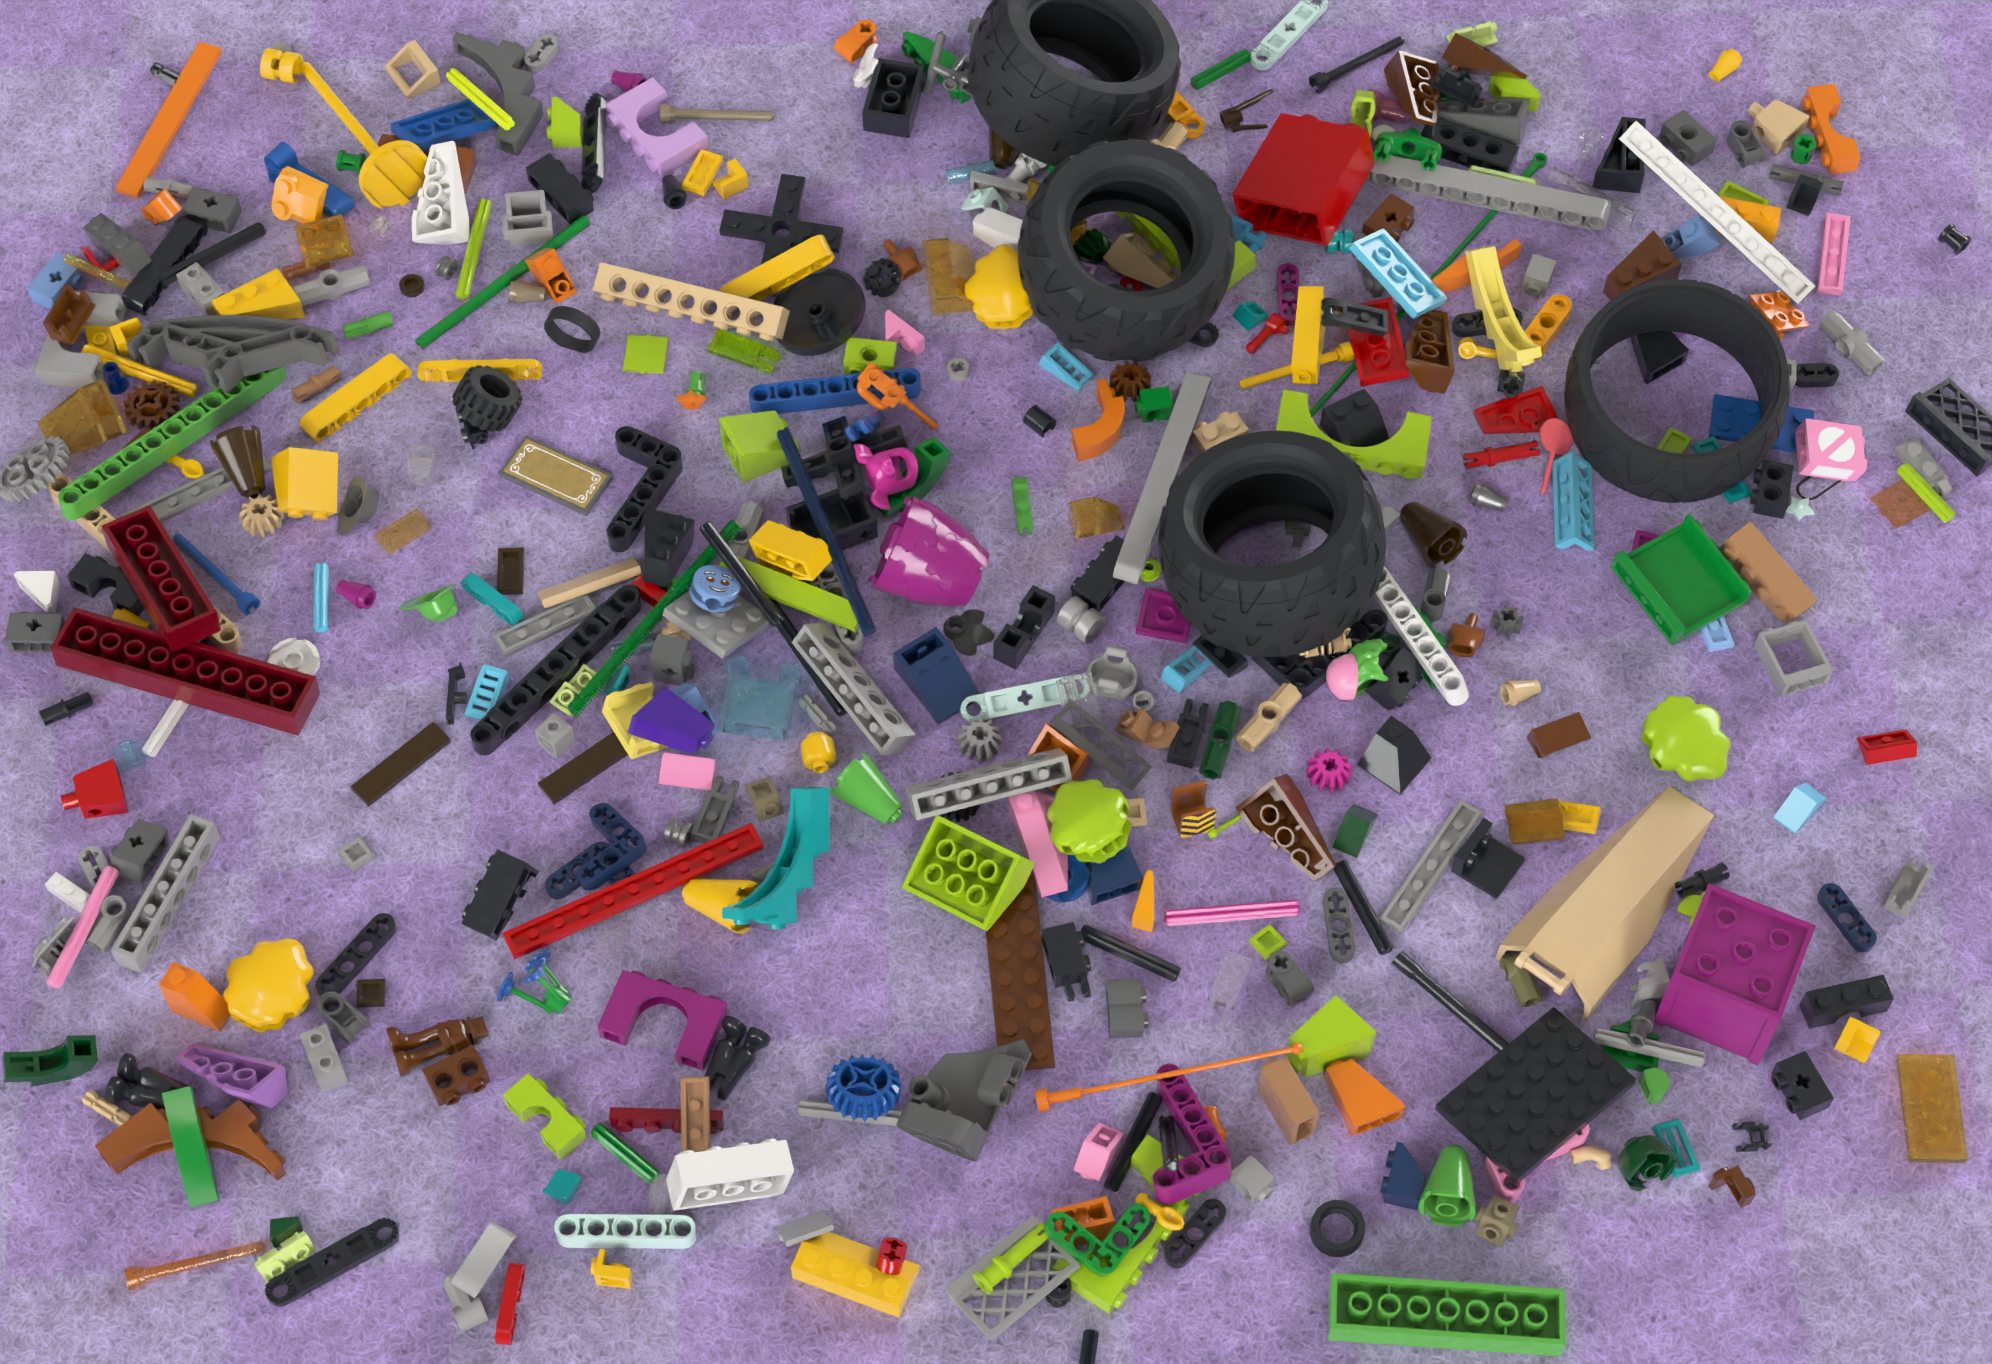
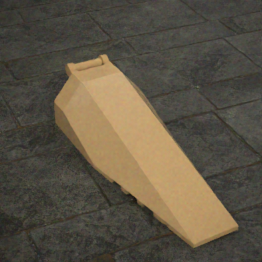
M1668 786L1557 881L1500 944L1496 959L1500 960L1509 950L1522 951L1514 964L1520 969L1524 967L1553 987V991L1559 996H1562L1572 983L1584 1002L1582 1018L1587 1021L1649 943L1676 890L1675 883L1681 881L1714 815L1673 787ZM1531 957H1535L1543 964H1545L1546 966L1554 970L1556 973L1561 975L1563 978L1559 979L1554 974H1552L1551 972L1543 968L1541 965L1533 961Z

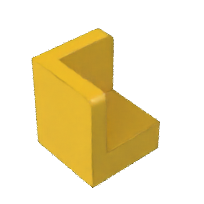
M736 158L727 162L728 175L712 182L723 200L749 188L748 175Z
M137 317L109 327L121 357L130 356L126 344L142 330Z
M1850 1016L1834 1049L1865 1063L1881 1032Z

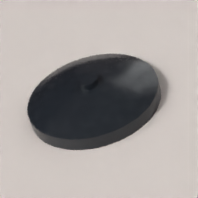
M821 268L782 289L773 305L784 307L790 312L783 339H777V341L787 351L801 356L824 354L844 344L856 332L865 313V296L857 281L850 274L842 270Z

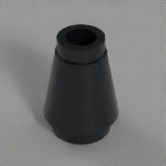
M674 175L664 176L662 187L665 205L671 209L683 207L687 199L686 192Z

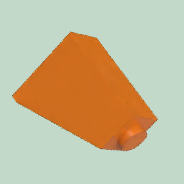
M172 962L159 984L171 1012L220 1032L230 1016L228 1004L224 997L198 971Z
M1353 1059L1344 1062L1343 1060H1338L1326 1068L1324 1079L1351 1136L1403 1118L1406 1108L1404 1103Z

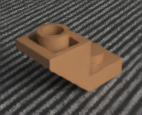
M1144 709L1125 711L1119 718V723L1114 732L1152 749L1169 748L1180 727L1174 721L1155 722Z

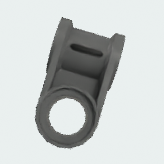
M1743 120L1735 121L1731 125L1727 144L1741 168L1747 167L1749 163L1755 161H1765L1767 156L1766 149L1758 139L1752 126Z
M1276 951L1270 956L1266 968V976L1278 990L1279 995L1282 998H1286L1288 1006H1293L1314 992L1312 981L1300 969L1290 954L1285 951Z
M326 992L320 997L318 1006L323 1020L348 1045L353 1042L352 1038L363 1028L367 1029L370 1027L367 1018L358 1009L352 1007L340 994ZM332 1005L339 1006L335 1011H326Z

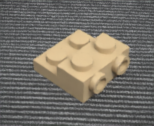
M1236 411L1231 414L1223 412L1217 416L1214 422L1209 424L1207 422L1199 423L1194 428L1192 442L1198 451L1203 453L1225 440L1248 434L1249 429Z

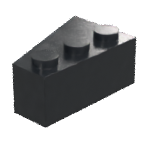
M1621 118L1603 159L1596 170L1592 189L1640 193L1645 176V163L1623 144L1619 138L1635 121L1646 129V119Z
M646 508L643 581L665 587L669 586L693 544L695 520L685 518L682 515H674Z
M498 849L495 855L489 858L486 865L487 872L483 880L480 879L474 889L475 896L471 904L465 907L461 923L467 928L496 941L514 913L512 909L518 896L523 898L527 891L523 889L530 876L536 878L539 873L538 870L528 863Z

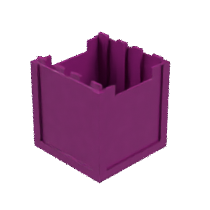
M1709 883L1654 1018V1024L1661 1027L1666 1025L1748 1059V1062L1759 1065L1781 1020L1816 925Z

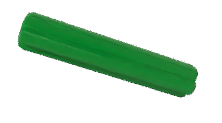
M1247 49L1238 51L1191 77L1190 84L1194 89L1199 90L1249 62L1251 59L1250 52Z
M598 1123L592 1129L591 1134L595 1140L648 1184H653L659 1178L660 1172L605 1125Z

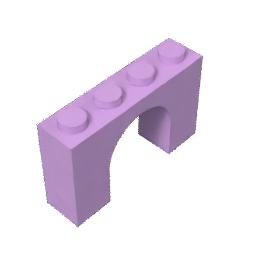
M652 77L606 104V120L612 128L617 127L621 138L626 143L629 141L633 145V150L638 157L643 156L646 159L649 169L652 172L657 171L663 177L696 158L701 149L708 151V136L695 122L688 124L673 134L660 137L649 135L639 128L640 124L647 117L660 110L661 104H668L666 91Z

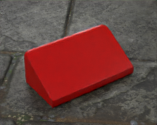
M1906 729L1857 738L1866 765L1917 757V741Z

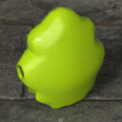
M1670 695L1647 714L1646 719L1643 721L1642 741L1649 747V758L1657 769L1675 771L1680 778L1689 782L1699 779L1715 780L1725 774L1727 770V755L1730 751V739L1721 732V717L1715 709L1705 704H1696L1689 696L1677 697Z
M1098 779L1063 783L1057 789L1054 801L1047 811V818L1052 824L1050 839L1063 854L1075 855L1080 862L1101 864L1127 846V839L1132 828L1131 823L1127 820L1129 803L1119 789L1105 788Z

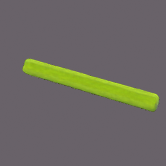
M481 198L478 200L456 288L457 299L467 300L469 298L491 210V201L489 199Z

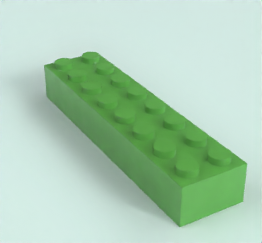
M1332 1273L1328 1291L1327 1340L1561 1357L1566 1345L1565 1289Z

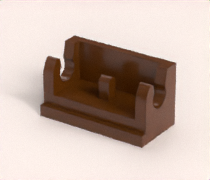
M65 284L43 321V325L50 338L74 345L92 314L95 304L91 302L84 290H81L80 294L77 295L72 286Z
M1577 712L1532 729L1526 738L1539 759L1578 743L1591 739V736L1580 713Z

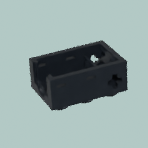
M838 488L818 495L823 506L822 508L825 510L824 513H826L830 521L829 523H831V528H833V533L836 535L835 538H837L841 546L840 548H842L841 550L878 537L877 519L863 492L855 496H849L846 500L841 498ZM805 500L786 507L787 524L790 529L802 531L808 536L821 539Z

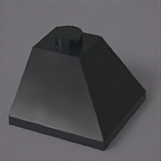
M1390 716L1374 735L1357 766L1401 795L1431 760V756L1412 729L1393 716Z

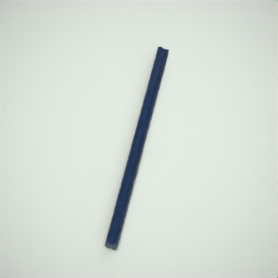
M785 427L783 430L779 429L777 432L778 441H780L779 443L782 446L792 473H794L795 480H797L796 482L810 510L809 512L812 515L811 517H813L812 519L815 522L819 535L828 545L832 565H834V570H836L835 572L838 575L844 593H846L847 600L852 611H854V616H856L855 618L858 621L862 634H864V637H868L876 632V627L873 625L874 622H872V617L869 614L870 612H867L868 609L865 607L866 604H864V599H862L863 596H861L862 594L857 589L858 586L856 581H854L852 571L847 566L848 563L846 558H844L842 548H840L841 546L837 538H835L836 535L833 533V528H831V523H829L830 521L826 513H824L825 510L822 508V503H820V498H818V493H816L817 491H815L812 481H810L811 478L808 476L809 473L806 471L804 461H802L803 459H801L794 439L791 437L792 434L789 432L788 427Z

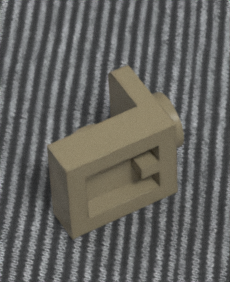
M770 776L745 785L747 795L755 808L759 822L784 814L779 793Z

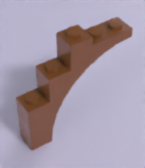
M238 1099L215 1117L207 1106L201 1108L195 1101L197 1113L201 1117L205 1142L209 1148L222 1149L244 1156L261 1166L276 1181L286 1174L282 1166L285 1164L282 1156L276 1150L271 1152L266 1147L268 1141L259 1131L261 1127L257 1119L260 1118V1115L251 1104L246 1106ZM149 1103L95 1145L100 1156L116 1174L152 1155L174 1150L167 1115L162 1108L157 1111Z

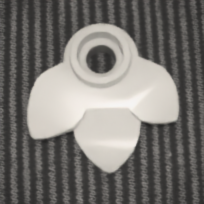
M872 44L866 49L859 68H857L853 75L855 87L865 89L871 82L873 70L878 63V59L874 58V52L878 44Z

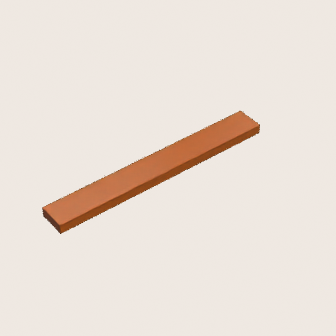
M199 41L116 185V192L139 199L144 190L145 179L152 177L221 56L222 51L220 47Z

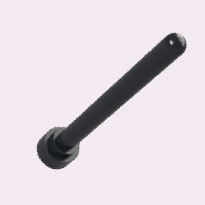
M1401 36L1396 37L1327 73L1317 72L1309 76V84L1311 87L1316 85L1319 89L1315 91L1319 93L1327 89L1330 81L1403 45L1404 38Z

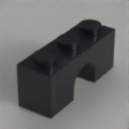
M85 553L67 575L73 589L91 598H94L103 588H116L110 596L115 610L117 608L121 610L125 608L139 616L145 608L119 566L115 568L109 565L99 556L93 557Z
M1032 585L1020 603V610L1014 624L1006 623L994 641L993 659L1015 670L1018 668L1055 613V595Z
M1883 974L1807 991L1799 1005L1808 1028L1812 1029L1834 1024L1838 1018L1851 1012H1859L1861 1017L1887 1012L1894 998Z

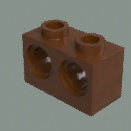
M474 1045L422 1069L425 1080L439 1107L444 1104L446 1106L453 1105L461 1099V1096L469 1092L478 1093L490 1082L488 1072ZM470 1069L477 1070L473 1075H464ZM443 1082H451L446 1088L439 1087Z

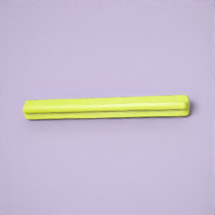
M451 68L450 72H446L448 80L504 130H510L511 127H514L515 122L512 120V117L457 69Z

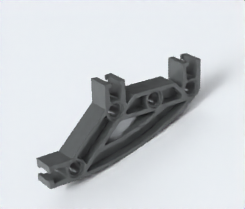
M206 315L156 321L144 327L126 344L132 361L142 364L144 359L146 366L154 368L170 354L174 362L203 370L209 387L216 388L218 382H220L222 390L229 392L245 376L301 361L325 366L329 362V357L326 356L325 352H329L334 356L339 353L334 334L331 331L289 320L250 315Z

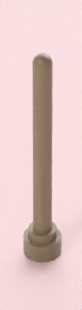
M661 104L660 106L661 123H670V121H675V118L771 121L775 118V114L772 111L675 109V106H671V104Z

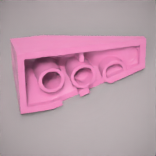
M1033 790L1008 797L1009 815L1025 857L1035 862L1031 872L1041 897L1068 890V855L1061 853L1050 839L1052 824L1047 818V811L1055 797L1038 790Z

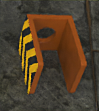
M1205 780L1172 789L1170 809L1180 839L1206 833L1214 828L1216 809L1215 807L1206 809L1207 782Z

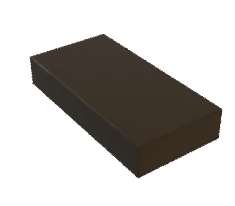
M524 547L498 548L497 591L502 595L523 594Z

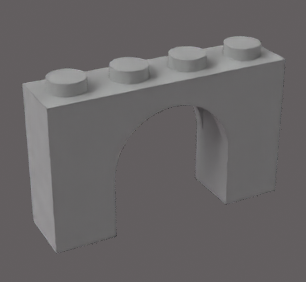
M86 292L91 302L95 304V308L85 325L110 327L123 322L127 308L120 294ZM48 334L46 340L42 343L39 359L36 360L34 365L35 373L41 383L64 387L99 389L106 371L99 355L69 352L65 350L67 343L52 340Z

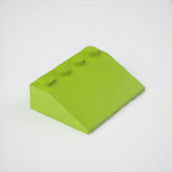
M936 815L901 888L988 931L1024 888L1035 862L948 819Z

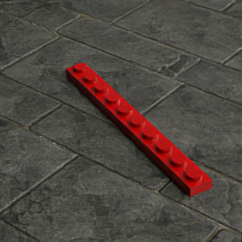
M749 823L502 933L503 938L514 960L682 886L692 879L700 878L764 849L763 843L753 824Z

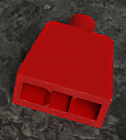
M114 759L76 774L73 777L76 791L61 795L65 811L80 807L85 819L129 813L119 770Z

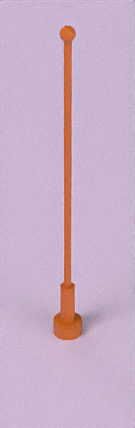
M1294 1043L1291 1047L1085 1089L1076 1087L1048 1093L1047 1088L1035 1090L1039 1112L1051 1110L1050 1104L1083 1098L1082 1095L1291 1052L1299 1054L1302 1052V1046L1299 1043Z

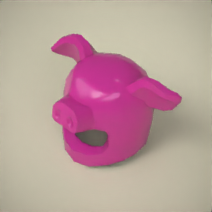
M854 445L856 458L859 463L865 465V477L873 490L870 496L871 502L880 509H890L887 496L914 486L918 473L917 459L911 451L904 447L872 455L869 448L865 445ZM900 456L904 458L908 469L907 476L904 478L899 467Z

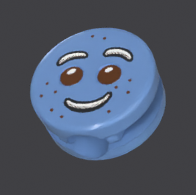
M706 565L695 572L689 593L693 602L700 608L710 612L721 613L729 611L735 606L741 584L729 569L717 565Z

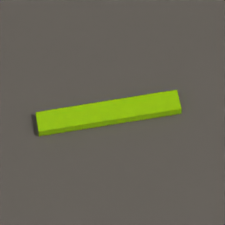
M737 556L768 598L856 632L859 624L847 599ZM722 561L720 566L728 569V567Z

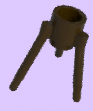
M1269 89L1237 106L1220 111V120L1224 124V128H1231L1233 133L1240 130L1268 128L1267 124L1240 125V122H1243L1241 111L1260 102L1261 99L1272 94L1273 90Z

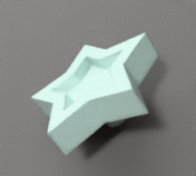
M1793 496L1790 497L1791 505L1788 506L1786 512L1794 514L1798 521L1805 515H1814V511L1808 506L1809 498L1799 500Z

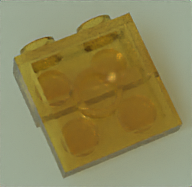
M342 214L294 226L306 268L354 256Z

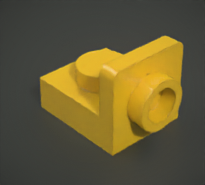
M599 1249L598 1258L593 1257L591 1263V1275L595 1276L596 1284L631 1289L633 1278L631 1268H627V1266L620 1263L606 1265V1250Z

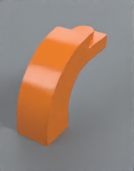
M1106 378L1096 380V395L1103 412L1102 416L1090 425L1072 429L1071 442L1078 462L1105 453L1117 442L1122 433L1125 413L1123 396L1116 397L1114 388L1109 387Z

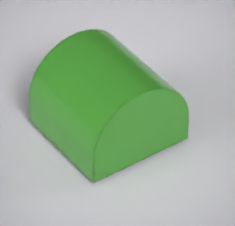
M1649 1068L1644 1070L1639 1083L1648 1104L1652 1105L1662 1101L1668 1090L1670 1079L1662 1069Z

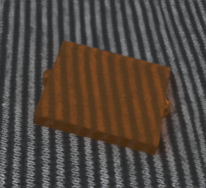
M1904 480L1870 498L1881 511V515L1886 516L1896 529L1931 510Z

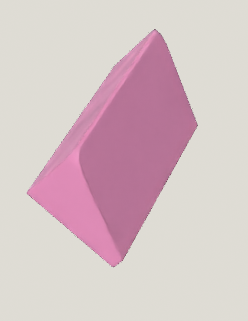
M664 752L661 761L659 784L711 790L716 772V761L710 758Z

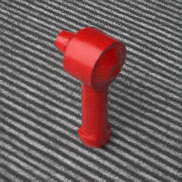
M1277 313L1270 315L1266 320L1265 328L1246 345L1247 352L1254 354L1272 333L1274 335L1279 333L1286 335L1289 332L1286 320Z

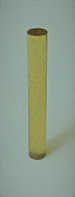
M68 253L63 261L123 290H126L131 283Z

